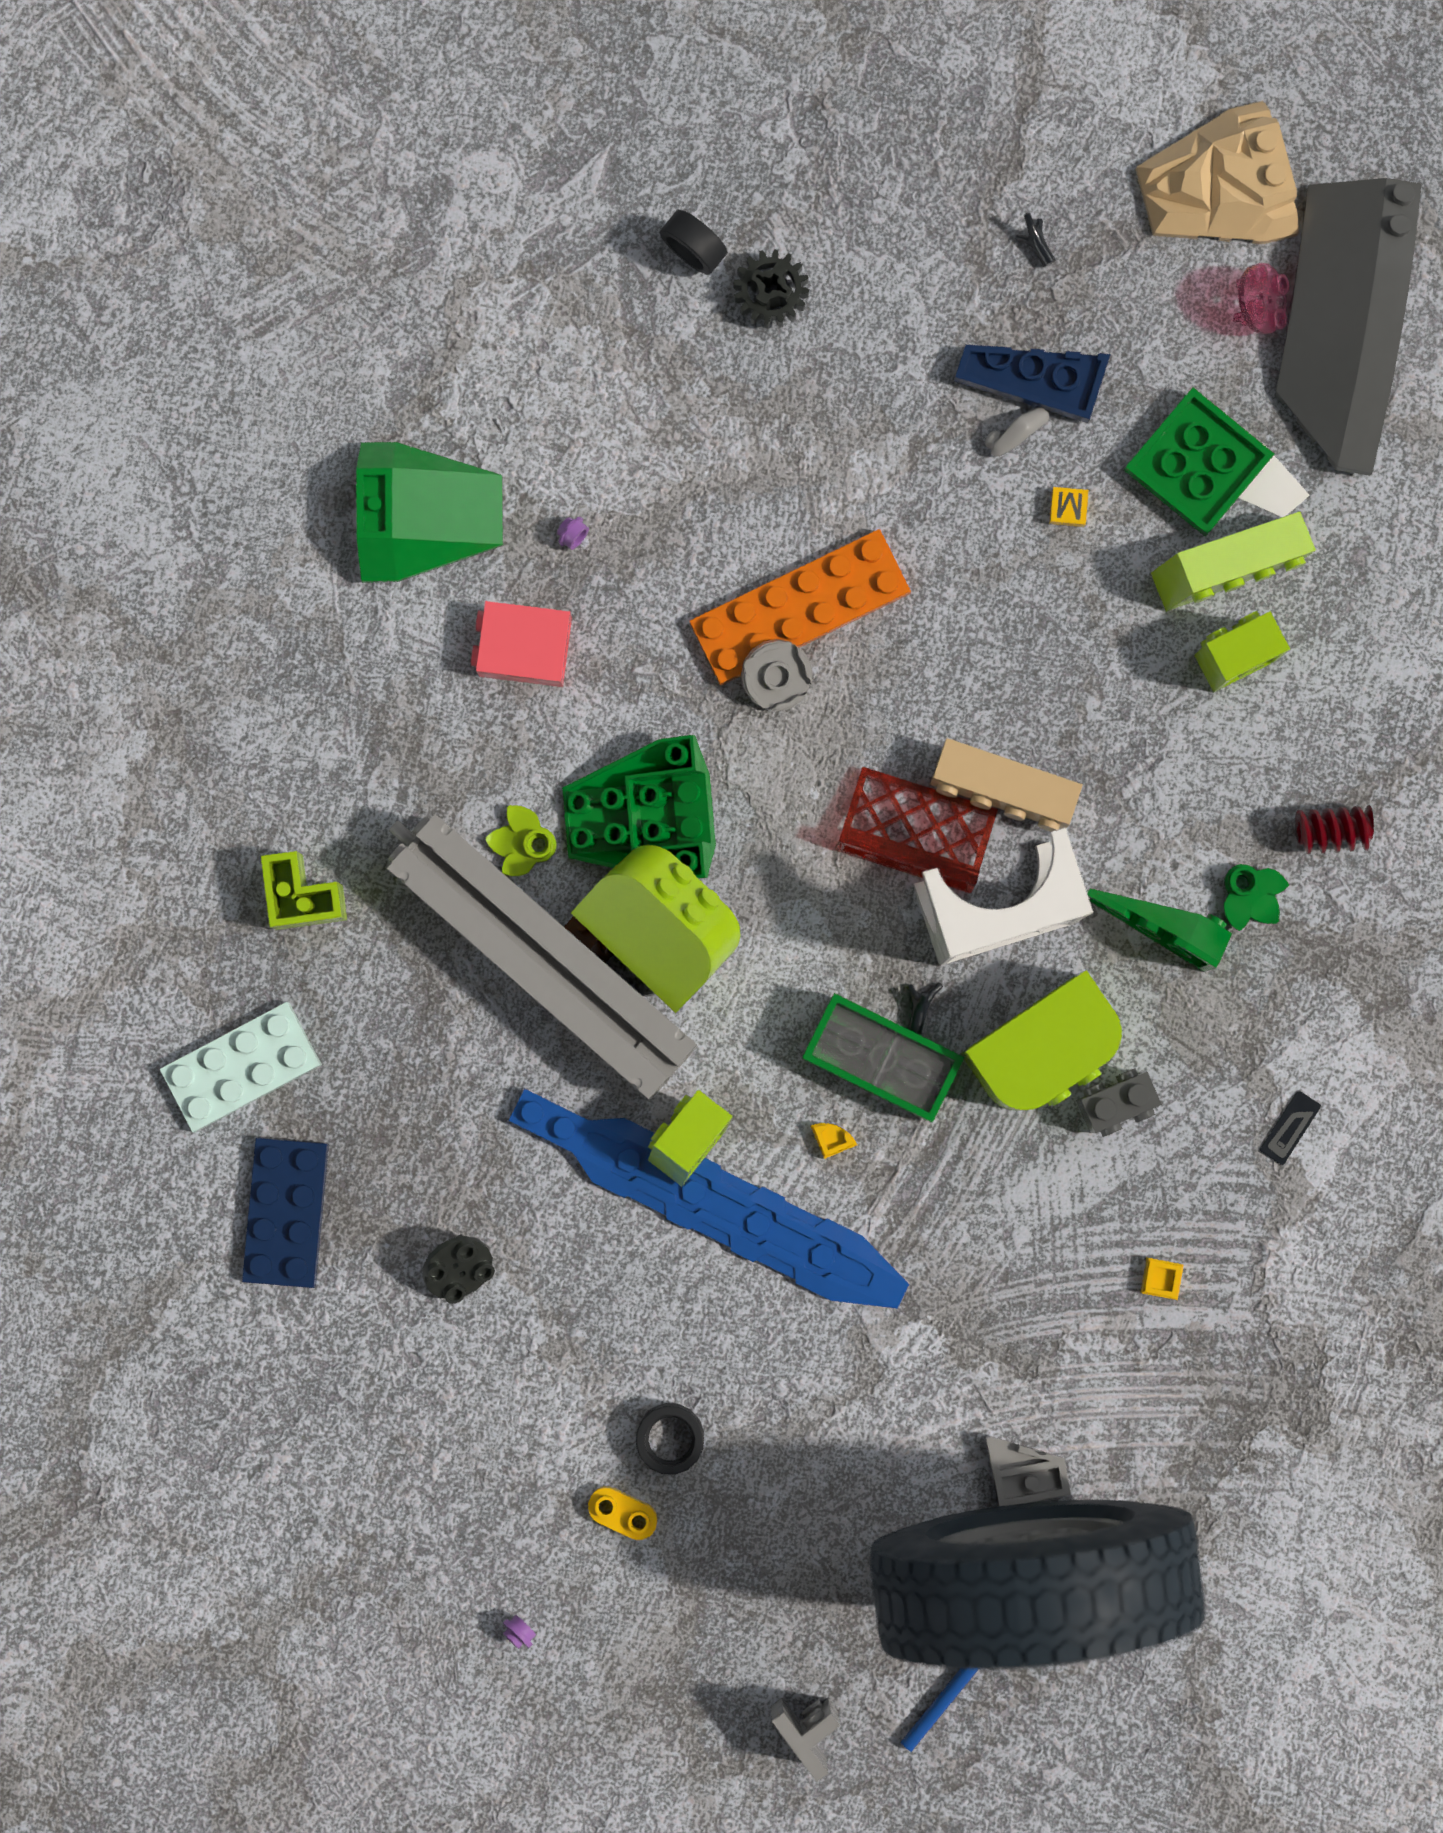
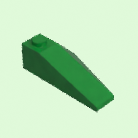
M1091 888L1086 891L1090 903L1203 972L1217 968L1232 935L1231 932L1224 929L1227 924L1212 914H1208L1205 917L1201 914Z

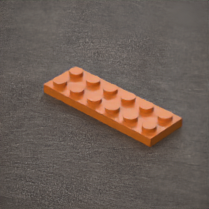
M878 529L690 620L689 623L720 686L741 676L745 658L760 643L780 639L790 641L800 648L909 595L911 590L881 530Z

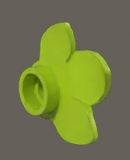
M518 805L507 807L509 826L496 829L485 838L487 844L495 853L506 857L503 862L502 873L508 876H522L529 873L536 863L549 860L554 855L557 846L554 835L548 829L541 827L536 813ZM536 839H543L546 844L545 848L540 852L534 851L532 847Z

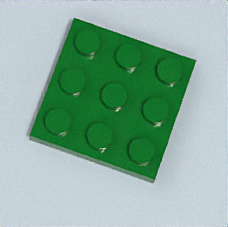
M1192 387L1128 463L1124 471L1206 537L1275 454Z

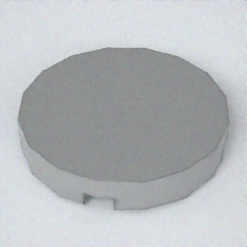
M773 639L760 643L749 652L743 662L741 678L744 690L754 703L768 710L781 711L794 707L804 699L812 683L813 673L811 662L802 649L790 641Z

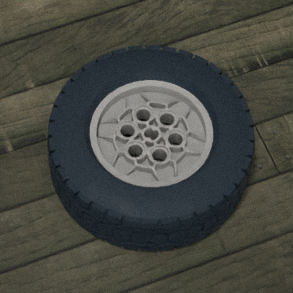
M1063 1500L998 1506L942 1516L902 1528L878 1538L870 1547V1567L880 1644L885 1654L908 1663L965 1669H1019L1081 1663L1119 1656L1176 1640L1198 1629L1205 1620V1601L1198 1542L1192 1514L1184 1509L1173 1506L1124 1500Z

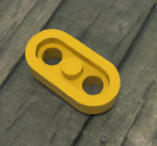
M610 1486L600 1487L590 1496L588 1511L592 1519L597 1523L634 1540H644L654 1533L657 1526V1514L648 1503ZM603 1500H608L613 1505V1509L608 1513L602 1512L599 1508V1504ZM639 1515L645 1518L646 1524L644 1527L636 1528L632 1524V1519L635 1516Z

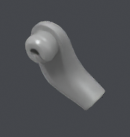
M1037 407L1022 414L1012 422L1003 435L999 431H992L985 439V446L991 449V455L995 457L1010 452L1048 422V412L1042 407Z

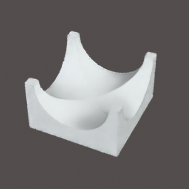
M1066 828L1050 833L1052 845L1049 841L1035 846L1038 869L1033 888L1023 903L1010 908L985 909L973 906L960 899L948 888L938 868L922 873L924 881L915 883L913 886L939 966L1075 924L1093 913Z

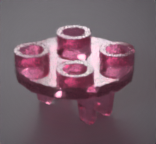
M1255 263L1247 267L1241 278L1236 280L1241 312L1234 314L1233 322H1242L1243 326H1248L1257 334H1271L1276 330L1285 328L1287 323L1286 294L1290 288L1287 276L1285 274H1278L1277 270L1268 263Z

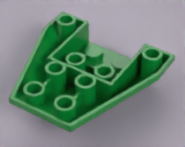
M361 442L356 467L357 547L361 582H400L502 547L503 476L398 442Z
M695 735L658 739L562 787L568 858L614 868L635 848L643 845H654L671 852L683 864L687 865L698 879L708 878L716 847L710 773Z

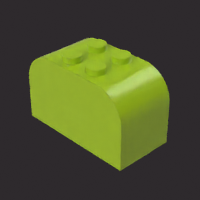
M643 845L632 850L592 888L571 912L579 922L675 1013L734 953L740 942L739 923L730 908L720 900L713 890L700 881L687 865L683 864L668 850L654 845Z
M1085 970L1064 982L960 1054L965 1057V1062L988 1096L996 1104L1015 1111L1033 1110L1046 1103L1049 1106L1059 1104L1072 1094L1069 1088L1077 1083L1079 1086H1084L1100 1076L1102 1073L1098 1068L1107 1063L1119 1049L1122 1039V1028L1116 1012L1088 971Z

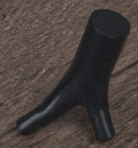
M1024 214L1029 236L1017 234L1015 240L1032 247L1043 267H1046L1055 262L1056 259L1044 239L1042 231L1043 220L1037 219L1035 225L1031 214Z
M939 982L928 992H922L921 996L912 984L906 987L912 1000V1015L908 1029L919 1035H922L926 1014L933 998L943 988V985Z

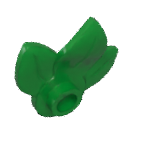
M1239 864L1230 868L1224 878V886L1228 895L1223 905L1224 914L1230 925L1237 931H1241L1248 924L1250 918L1263 924H1277L1280 917V908L1275 895L1281 893L1289 886L1287 880L1278 871L1271 868L1256 871L1252 866L1246 864ZM1238 876H1244L1247 879L1248 884L1245 889H1240L1236 885Z

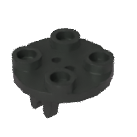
M461 1233L457 1237L439 1244L428 1255L423 1265L422 1278L429 1292L438 1298H445L448 1303H458L493 1277L495 1273L492 1265L493 1257L485 1243L478 1238L463 1236Z

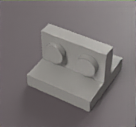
M780 1698L771 1705L772 1723L815 1781L818 1782L829 1772L826 1755L817 1744L840 1727L838 1711L829 1699L822 1704L818 1700L802 1712L804 1718L799 1721L785 1700Z

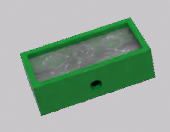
M834 993L801 1059L929 1123H933L965 1057Z

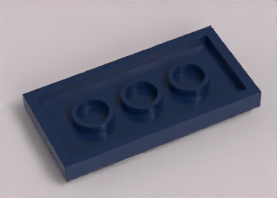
M265 1138L255 1139L242 1282L306 1288L316 1287L329 1144Z

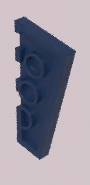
M966 344L954 381L1089 423L1111 354L1098 353V355H1086L1074 351L1056 353L1045 352L1044 349H1030V351L1012 350L1011 347Z

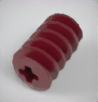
M1368 805L1363 812L1360 806H1353L1350 814L1345 807H1339L1336 814H1334L1331 808H1325L1321 816L1317 809H1310L1307 818L1302 810H1297L1295 816L1297 842L1299 845L1304 846L1307 855L1311 854L1313 844H1317L1321 854H1324L1328 843H1332L1335 852L1339 853L1342 842H1346L1349 851L1354 852L1357 841L1361 842L1364 851H1368L1374 835L1372 807Z

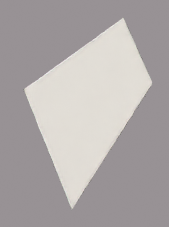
M1273 456L1239 498L1280 517H1285L1310 495L1281 462Z

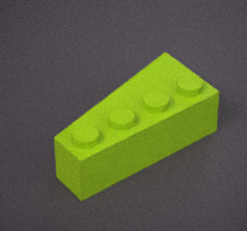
M1297 512L1179 552L1152 571L1151 576L1167 612L1193 601L1194 603L1202 602L1222 590L1225 593L1231 592L1244 586L1245 582L1251 579H1255V582L1265 580L1276 574L1275 570L1283 567L1286 572L1297 569L1306 564L1304 558L1315 552L1316 549L1301 512Z

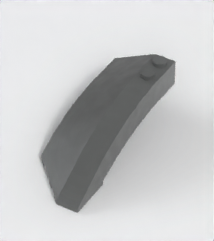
M1379 178L1310 184L1307 187L1295 283L1274 396L1282 405L1286 404L1298 418L1296 422L1312 442L1315 443L1317 441L1328 455L1327 460L1335 470L1369 476L1373 473L1390 397L1407 304L1417 231L1421 183Z

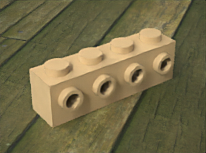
M946 738L930 785L937 787L936 791L944 796L956 798L958 794L970 798V803L983 809H990L993 806L1005 810L1004 815L1011 819L1024 821L1025 818L1039 822L1038 827L1050 832L1067 828L1070 825L1083 784Z

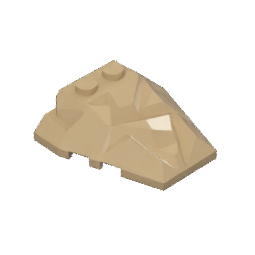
M1264 101L1228 109L1207 124L1138 165L1135 169L1153 236L1188 239L1207 236L1219 237V241L1230 242L1233 238L1252 240V244H1266L1295 237L1299 234L1298 213L1294 202L1297 197L1295 181L1279 122L1276 118H1272L1270 109Z

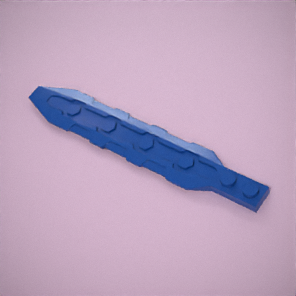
M524 1089L509 1119L510 1122L572 1152L593 1183L623 1198L628 1196L666 1215L667 1220L687 1230L692 1228L730 1247L732 1252L752 1262L757 1260L795 1279L796 1284L830 1301L898 1309L909 1286V1283L862 1235L828 1218L823 1220L785 1201V1197L763 1186L761 1188L756 1187L722 1170L721 1165L707 1158H704L681 1187L648 1161L651 1153L648 1145L652 1141L651 1138L654 1132L626 1118L588 1120Z

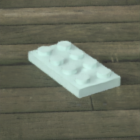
M285 1002L166 1065L160 1071L192 1133H195L320 1067L322 1064L290 1003Z

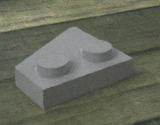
M992 1436L985 1437L998 1506L1024 1504L1071 1495L1065 1460L1062 1456Z

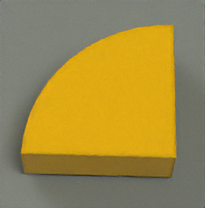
M818 1123L810 1126L824 1159L857 1146L851 1134L837 1125Z

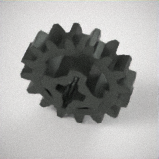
M774 249L772 257H767L765 252L761 250L759 251V260L755 261L752 257H747L748 269L738 267L737 275L741 279L734 280L733 289L740 292L734 294L735 303H743L740 307V314L742 316L749 312L752 314V324H755L760 318L764 320V327L768 329L771 321L776 320L777 325L781 328L783 327V318L787 317L792 322L796 320L795 309L804 311L805 302L802 299L809 298V289L802 286L808 284L809 278L808 275H799L802 271L801 262L793 266L791 265V254L788 253L784 259H781L777 249ZM773 268V269H771V270H767V271H763V272L761 271V270H763V269ZM787 275L793 281L795 292L786 285ZM773 284L777 286V290H772L770 294L765 292V287L770 288ZM748 286L757 294L755 303L748 294ZM778 306H781V307H782V308L776 309V310H769V309H771V308L778 307Z

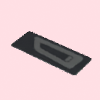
M1297 1091L1264 1141L1260 1152L1280 1165H1284L1318 1113L1321 1104L1303 1092Z

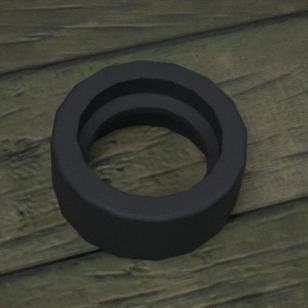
M677 209L659 231L666 245L685 263L702 274L710 275L728 253L724 243L708 226L684 210Z
M665 1403L652 1408L643 1416L636 1432V1448L641 1460L650 1469L660 1474L676 1475L689 1470L698 1461L704 1449V1430L700 1419L691 1409L680 1404ZM666 1417L677 1418L683 1421L689 1427L692 1435L691 1446L688 1452L676 1460H664L658 1457L651 1450L649 1444V1433L652 1426Z

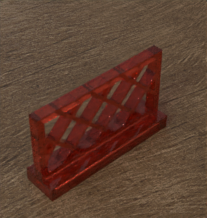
M862 766L836 851L923 878V872L938 868L947 886L972 893L979 877L980 867L998 809L992 807L990 809L979 808L972 805L970 800L958 796L956 798L944 796L938 793L936 789ZM866 778L880 782L886 794L869 801L863 790ZM890 786L896 787L897 789L892 791ZM904 791L912 792L915 794L920 805L903 812L895 796ZM861 797L864 805L857 808L859 799ZM924 797H928V798H931V799L928 800V801H925ZM890 799L898 816L881 823L873 806ZM939 801L947 803L954 815L937 823L929 806ZM957 807L962 808V809H965V810L962 811V812H959V810H958ZM865 810H868L876 825L867 831L851 827L854 816ZM924 810L932 826L915 834L907 817ZM972 812L987 816L985 827L973 834L963 819L964 816ZM957 820L966 837L950 845L941 828ZM902 821L910 837L901 842L891 840L885 828ZM879 831L881 836L874 835V833ZM935 831L944 848L931 853L924 850L919 839ZM982 836L978 846L975 839ZM913 842L916 848L909 846L908 844ZM969 842L976 854L973 866L959 862L953 849ZM947 853L950 858H947V857H944V856H941V855Z

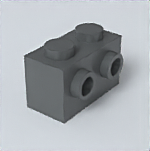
M1136 1068L1115 1076L1118 1082L1108 1087H1104L1103 1082L1082 1090L1085 1096L1077 1099L1076 1102L1090 1133L1101 1132L1102 1137H1105L1123 1129L1120 1123L1133 1117L1135 1123L1156 1115L1154 1108L1161 1106L1162 1103L1148 1071L1137 1073Z

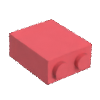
M485 601L484 611L478 610L476 631L481 632L479 646H473L471 666L476 667L479 677L563 687L572 623L571 612Z

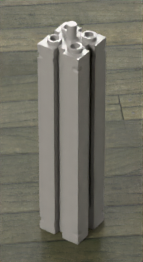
M436 814L431 819L427 816L424 817L412 832L399 820L391 826L389 832L401 841L402 844L389 856L388 860L392 863L387 869L646 1098L651 1100L698 1047L692 1039Z

